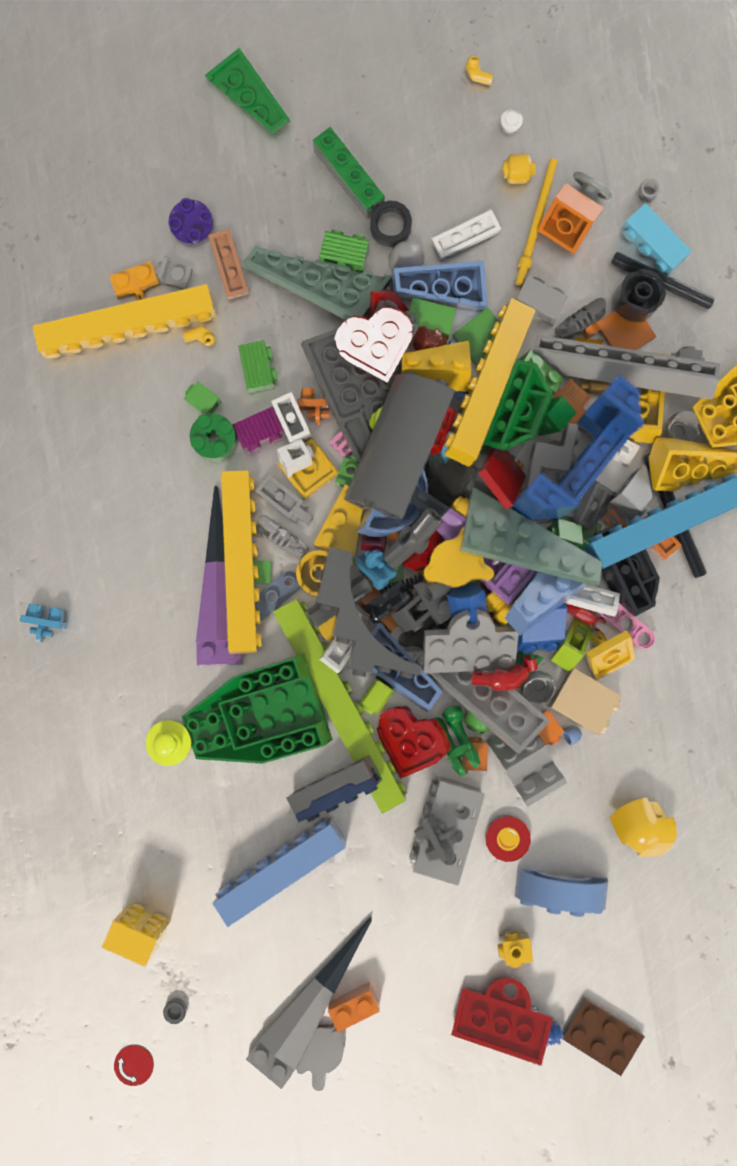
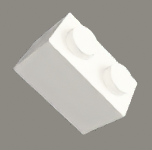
M292 392L271 401L289 443L302 439L304 442L312 438Z

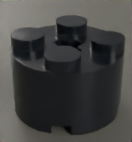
M638 269V271L629 273L615 291L614 311L631 322L641 323L649 319L665 300L666 289L661 283L662 279L660 276L648 269Z

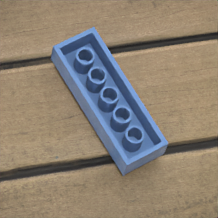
M324 817L314 824V828L310 832L304 830L298 834L291 845L283 844L276 850L273 857L269 858V856H266L256 863L257 866L252 871L248 868L237 876L238 879L233 884L229 881L222 885L215 894L216 898L212 904L226 926L229 927L345 849L347 839L332 817L328 820Z

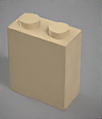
M573 668L571 672H567L548 707L592 733L600 735L601 732L604 733L610 724L608 719L612 712L616 713L621 705L619 700L622 696Z

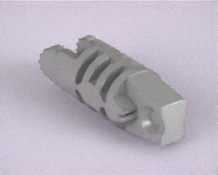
M261 515L259 524L256 526L257 532L267 540L272 541L279 549H283V552L300 561L307 554L309 548L297 536L292 535L286 528H282V525L267 515Z

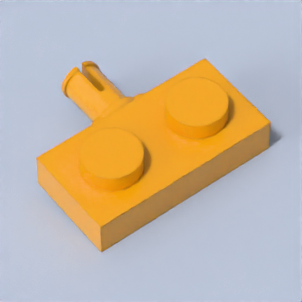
M151 261L109 275L118 299L128 295H135L137 301L146 299L144 292L148 288L159 284Z

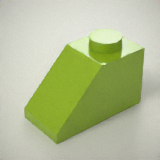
M575 617L565 632L564 641L554 651L551 661L571 672L583 658L594 629Z

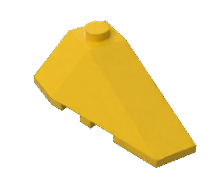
M636 387L640 392L639 403L644 426L629 438L634 442L654 444L656 437L660 438L662 432L665 392Z

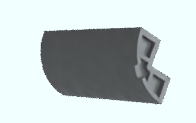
M410 371L395 376L345 495V501L363 510L374 509L391 519H401L404 517L455 390L448 387L447 382L441 379L434 381L418 376Z

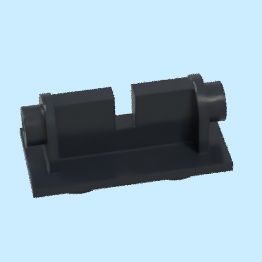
M399 581L366 604L364 608L370 614L369 618L373 624L376 622L381 623L382 619L391 614V612L405 603L408 604L414 595Z

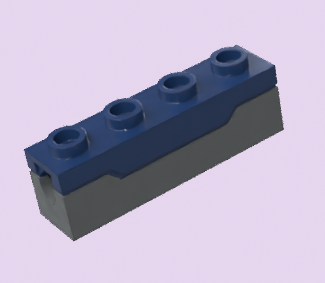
M368 755L294 791L286 799L298 822L305 819L310 822L320 816L319 813L324 810L327 813L334 811L339 807L338 804L343 801L346 804L358 799L357 795L362 792L365 795L378 789L377 785L383 779L378 773L371 756Z

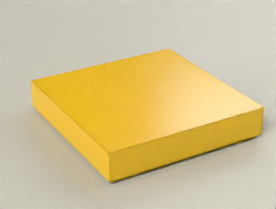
M313 437L304 443L305 446H310L314 454L312 465L293 473L292 477L288 478L304 500L339 473ZM280 462L277 463V465L280 467V469H281V470L283 471V473L286 475V473H285L284 469L282 468Z

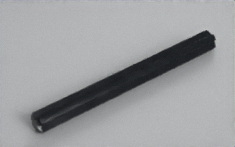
M649 453L644 456V460L650 472ZM658 491L663 505L667 509L666 504L676 500L673 491ZM689 529L677 534L693 576L699 578L706 575L707 571Z

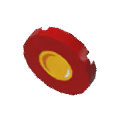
M511 815L498 817L488 825L485 833L486 846L489 852L498 860L514 862L522 858L529 850L531 843L530 832L526 824L517 817Z

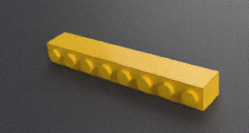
M208 284L41 323L32 327L38 352L47 358H57L61 353L65 352L78 353L82 351V348L86 347L99 348L103 346V343L111 341L112 343H120L125 341V338L132 336L140 338L153 331L161 333L174 326L181 328L189 326L191 322L195 321L207 322L212 317H216L211 291Z
M511 298L507 305L503 304L497 314L500 317L499 322L494 323L490 334L493 335L492 339H488L482 351L486 354L484 358H480L476 365L477 376H473L468 385L470 393L464 396L460 404L463 410L461 414H457L452 424L455 427L454 432L449 433L444 444L447 446L445 456L468 467L478 457L535 313V309L514 298Z
M249 470L221 471L229 654L257 653V647H261V633L256 631V624H260V610L256 611L255 602H259V588L254 586V579H258V565L254 566L253 557H257V543L252 541V535H256V521L251 519V513H255V499H251L250 491H254V477L249 476Z

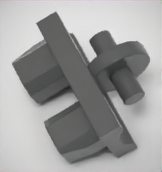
M434 814L427 816L423 823L414 830L419 841L429 838L432 843L431 846L425 849L429 861L441 859L444 862L454 852L451 845L456 843L452 837L457 832L455 826L448 828L444 821L438 823Z

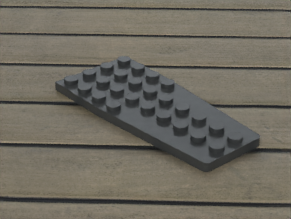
M337 328L304 340L301 346L326 404L359 464L373 431L369 424L370 417L379 408L383 407L395 376L401 374L402 358L389 381L386 382L347 361L340 355L335 340ZM429 453L423 468L428 483V494L443 504L449 503L452 499L442 482V479L445 477L442 467L434 466L432 456Z

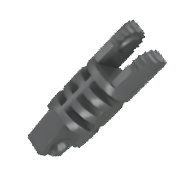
M601 297L595 299V301L583 306L577 312L567 317L555 328L556 336L562 339H570L584 331L591 324H594L606 313L605 299Z

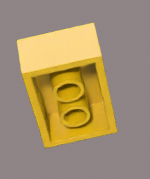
M128 904L113 920L101 948L146 967L160 947L170 922L159 913L151 914L145 911V908L139 904Z

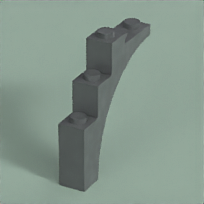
M329 547L315 604L320 605L319 609L333 612L334 608L337 609L331 636L336 637V642L349 645L350 641H353L347 669L353 670V675L366 677V673L372 674L374 666H377V671L390 674L391 670L399 671V676L413 679V675H420L422 666L406 661L387 650L364 625L355 606L351 591L350 567L352 553Z

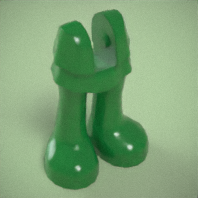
M454 705L443 711V719L437 717L434 719L438 720L440 726L446 732L451 745L450 750L447 752L448 761L452 764V769L462 777L468 774V771L461 757L466 755L468 761L475 769L481 763L478 751H475V745L470 742L464 730L462 709L460 706ZM446 723L452 729L460 744L457 748L449 734Z

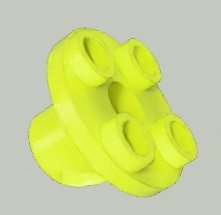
M176 720L161 721L149 730L146 737V750L151 759L156 763L164 766L176 765L188 756L192 748L191 736L186 727Z

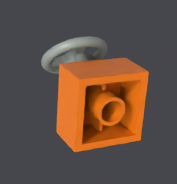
M575 172L573 174L574 180L582 186L579 191L565 183L554 198L537 231L573 254L576 253L604 208L594 201L595 197L598 196L604 200H609L612 197L611 192L604 185L582 172Z

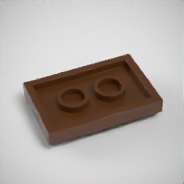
M584 997L564 1029V1038L562 1040L619 1076H622L645 1036L640 1031Z

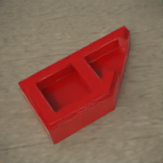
M371 291L369 314L372 315L380 300L394 302L398 306L397 309L402 310L404 313L409 311L394 291Z

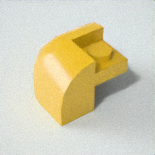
M648 798L629 802L609 817L623 846L627 843L640 857L662 856L675 843L677 825L674 817H665L659 803L649 802Z

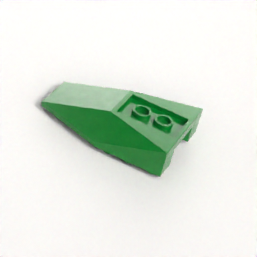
M304 653L233 676L182 716L184 725L191 736V746L195 758L199 760L264 764L323 747L333 740Z

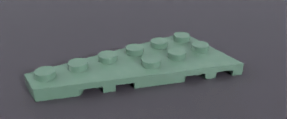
M256 246L243 261V267L345 320L352 315L365 317L370 309L371 291L385 290L392 278L391 275L384 274V277L372 275V271L364 270V272L354 271L349 266L326 261L304 260V257L298 255L295 258L288 257L279 251Z
M474 487L472 488L460 551L592 586H597L600 583L602 567L600 560L510 508L505 509L497 500Z

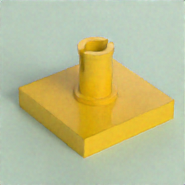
M627 630L607 640L602 631L597 632L599 638L595 633L591 636L590 640L596 647L586 652L591 675L596 681L635 660L632 637Z

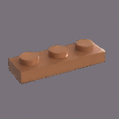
M230 229L209 234V240L228 300L249 294Z

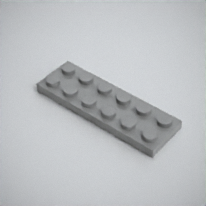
M423 653L415 661L418 665L422 666V669ZM484 670L482 672H493V670ZM473 671L427 673L518 755L550 722L544 714L515 689L495 691L490 686L473 685Z

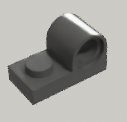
M425 578L414 585L436 625H440L451 618L447 592L451 590V586L438 582H429Z

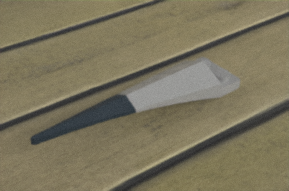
M372 918L362 925L263 1034L245 1059L281 1090L297 1069L337 987L372 922Z

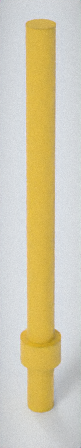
M554 158L549 160L523 256L519 258L517 266L519 270L515 281L517 286L524 285L527 271L530 270L532 265L531 257L539 232L537 229L542 221L558 160Z

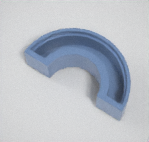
M423 469L416 486L428 493L427 478ZM411 501L404 517L401 519H391L374 509H369L366 511L357 532L373 537L388 536L409 526L418 518L421 512Z
M517 868L515 897L520 899V904L547 908V912L552 914H561V911L570 912V915L584 917V913L602 914V911L606 909L607 878L585 876L582 879H571L548 875L538 870Z

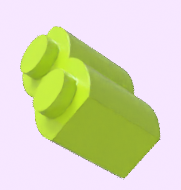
M375 677L360 699L362 703L361 708L371 715L374 712L379 714L394 690Z

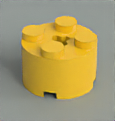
M323 550L307 553L300 560L296 568V578L299 585L305 592L315 597L317 596L320 580L317 576H314V573H317L318 568H321L323 571L327 554Z

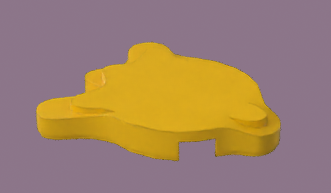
M463 527L455 539L447 540L435 548L430 563L424 570V577L429 582L460 587L474 579L490 581L494 576V571L484 564V557L460 551Z

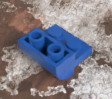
M468 582L460 587H451V590L447 592L451 618L448 620L451 621L455 615L467 609L470 619L467 621L468 624H473L478 620L476 616L477 609L489 614L485 600L486 594L480 587Z

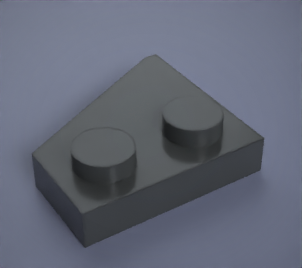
M594 481L583 495L580 502L581 505L576 509L572 521L582 525L583 528L592 530L599 519L608 512L606 507L610 504L616 493L600 482Z

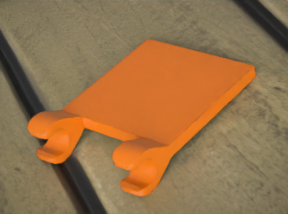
M616 311L588 326L582 333L586 339H589L598 332H601L609 346L632 350L639 349L657 337L646 320L641 323L631 322L624 319Z

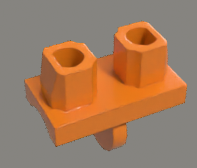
M302 388L300 399H297L300 411H307V418H315L316 425H321V418H329V412L321 411H330L324 397L323 399H314L313 388Z

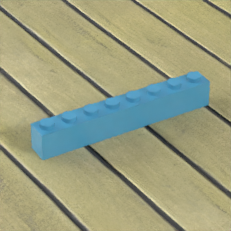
M731 474L723 478V483L720 485L714 482L703 487L705 491L699 494L698 490L685 495L686 500L680 502L679 498L666 504L667 509L661 511L660 507L647 512L648 517L643 520L641 516L629 520V526L625 528L620 524L609 529L610 535L603 537L602 533L590 538V544L583 546L586 553L602 562L601 569L719 516L737 507V477L735 474Z

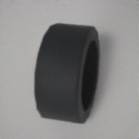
M388 200L374 208L370 219V230L373 238L379 244L385 247H394L399 242L408 239L411 233L412 217L404 204ZM388 212L400 215L404 221L403 230L394 236L383 234L378 227L380 216Z

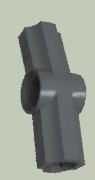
M429 508L424 511L411 527H404L399 533L398 540L383 553L384 560L388 565L395 569L412 554H422L428 547L431 535L444 522L442 517L435 510Z
M363 574L351 581L354 602L373 590ZM315 604L305 613L310 623L317 628L334 617L337 609L334 608L333 612L319 609L320 605Z

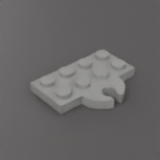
M468 609L453 617L448 629L424 630V674L511 669L516 665L519 634L512 626L495 627L490 615L479 609L476 610L478 620L473 624H468L467 621L470 619Z

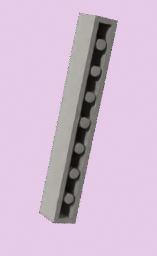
M537 335L533 349L538 356L560 375L612 383L620 375L634 387L712 400L720 376L721 363Z

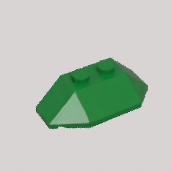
M516 359L483 445L507 450L537 437L553 397V393L537 363Z

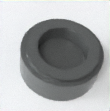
M178 998L169 1000L163 1009V1016L170 1024L182 1022L187 1014L185 1002Z

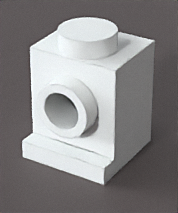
M302 439L277 449L278 460L288 478L292 477L293 473L312 465L314 454L309 445L305 446Z

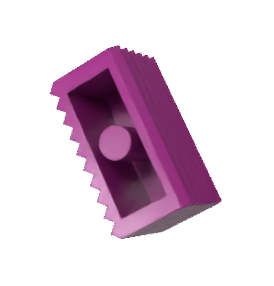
M273 406L232 424L244 452H257L262 449V444L267 442L274 444L282 440V435H285Z

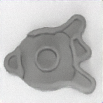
M334 1025L317 1027L296 1069L298 1074H304L307 1071L312 1073V1088L316 1091L324 1089L326 1077L339 1066L343 1059V1040L346 1030L338 1033Z

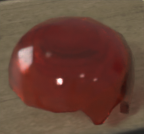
M422 326L417 329L412 338L415 351L447 345L446 336L442 335L437 328L435 331L430 332L426 326Z

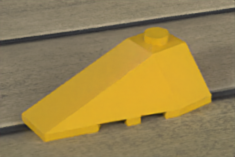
M656 437L649 455L652 488L655 491H676L681 489L683 485L690 483L692 485L700 484V481L712 478L714 480L736 474L737 450L724 447L711 448L708 444L676 438Z

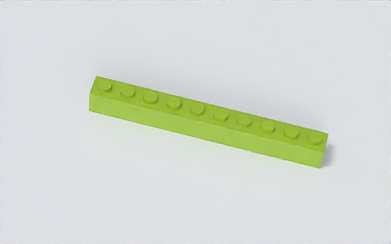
M295 599L273 611L295 654H305L319 699L353 762L368 755L371 756L378 773L383 779L377 785L378 789L372 792L371 795L383 814L405 802L406 798L404 795L407 794V791L402 781L397 783L394 774L397 772L391 761L386 763L382 755L386 752L381 742H375L371 734L375 732L370 722H364L360 715L364 713L358 701L353 702L350 696L353 691L347 681L343 682L339 676L342 671L336 673L319 660L328 645L326 641L321 643L318 637L320 633L319 628H315L308 620L305 613L308 608L305 602L300 603L298 599Z

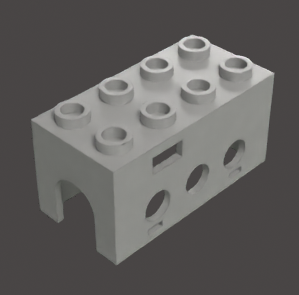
M438 775L436 781H431L428 792L431 799L429 803L425 802L422 812L423 819L425 820L427 816L434 814L438 823L444 821L448 828L455 826L459 831L452 835L456 842L451 845L454 852L444 862L441 859L429 861L425 849L432 845L430 839L427 838L423 841L417 839V846H412L409 856L413 872L459 886L485 794L481 792V788ZM459 806H466L463 812H456Z

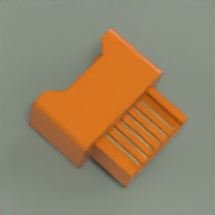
M570 379L562 389L558 388L552 398L565 397L577 412L569 423L576 424L586 412L583 407L592 396Z

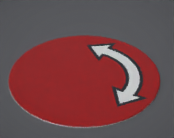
M136 1045L127 1046L117 1054L114 1060V1072L117 1078L125 1085H142L152 1075L154 1068L153 1059L150 1053L143 1047Z

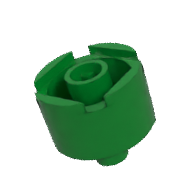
M214 413L200 415L190 429L191 446L199 456L208 462H222L231 457L237 449L238 437L234 427L222 415ZM216 434L218 436V440L214 439L212 443L210 437H214V435Z

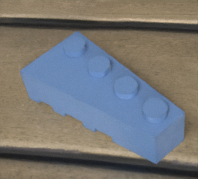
M484 261L394 268L391 274L393 291L399 298L411 300L417 298L441 305L484 311L488 307Z
M538 572L514 603L505 619L521 636L584 589L587 584Z
M377 623L371 632L374 638L393 654L417 664L393 635L385 629V626L382 623ZM374 666L373 676L426 712L431 710L442 693V690L427 674H424L423 669H421L420 675H413V679L399 676V671L391 670L389 674L377 671V666Z

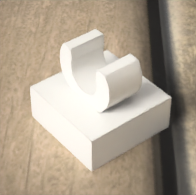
M628 439L613 459L627 467L640 446Z

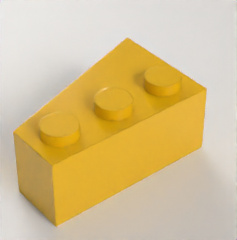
M469 341L404 353L401 360V374L410 371L418 376L434 381L441 379L447 382L448 387L455 391H469L468 385L472 371Z
M345 484L313 545L326 552L329 547L351 552V566L354 567L353 557L356 556L359 539L357 529L362 521L363 509L344 500L349 488Z

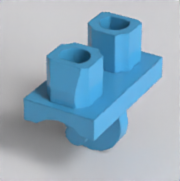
M367 550L364 554L353 557V563L359 568L360 574H363L364 577H369L373 581V586L381 590L389 585L390 579L396 576V570L383 560L384 557L381 551L374 550L371 552Z
M29 603L26 615H21L20 622L38 625V628L31 627L29 632L36 634V641L43 642L46 636L53 637L54 631L47 630V627L66 629L67 623L63 622V609L50 607L48 619L41 618L43 606Z

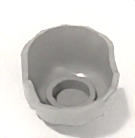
M409 240L401 241L391 250L388 263L392 271L394 268L422 266L424 263V253L421 246L416 242Z
M683 410L673 414L666 423L667 438L694 442L700 434L698 430L699 422L695 413Z
M542 671L531 672L529 677L521 684L522 695L530 703L540 704L548 702L554 697L556 690L554 679L548 673Z

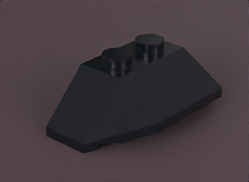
M613 524L594 533V536L602 533L603 537L610 535L608 530L618 525ZM646 549L601 569L610 590L620 593L619 603L633 616H637L655 607L660 577Z

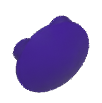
M184 198L171 210L168 224L172 234L179 241L187 244H196L205 240L211 233L213 217L209 208L202 202Z

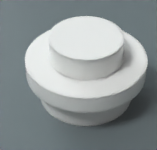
M509 109L502 114L501 126L505 131L512 133L521 128L523 117L519 111Z

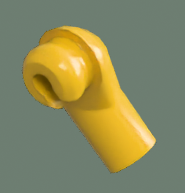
M470 56L468 62H466V70L471 80L491 85L493 74L482 71L479 66V58L477 56Z
M202 326L182 332L186 343L198 340L206 346H211L215 342V335Z

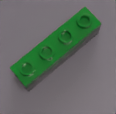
M329 127L313 139L314 152L365 218L369 219L374 208L380 203L385 202V196L334 130Z

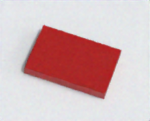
M492 448L479 471V475L505 509L513 506L526 475L509 451Z

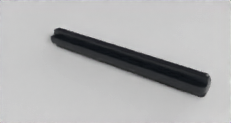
M616 252L612 258V265L629 273L638 271V269H648L655 272L662 279L661 283L667 291L705 309H710L715 301L714 297L620 252Z

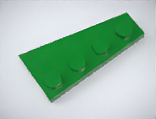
M240 48L204 75L213 85L272 135L291 122Z

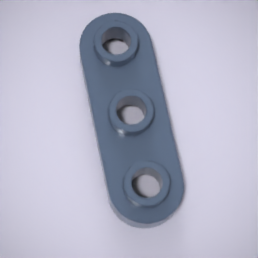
M284 572L259 593V602H255V607L260 610V622L300 589L301 586L297 581L295 572ZM288 578H291L294 581L293 585L290 587L286 586L285 581ZM270 593L276 594L274 601L268 599Z

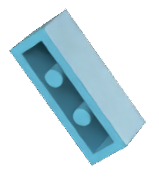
M646 203L627 219L621 228L624 236L639 247L640 253L654 263L656 270L666 275H669L692 252Z

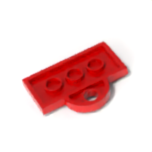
M502 978L493 982L485 995L463 988L451 1036L542 1066L554 1017L531 1010L530 993L520 981L512 978ZM509 983L514 984L517 988V995L514 998L507 997L504 992L505 986Z

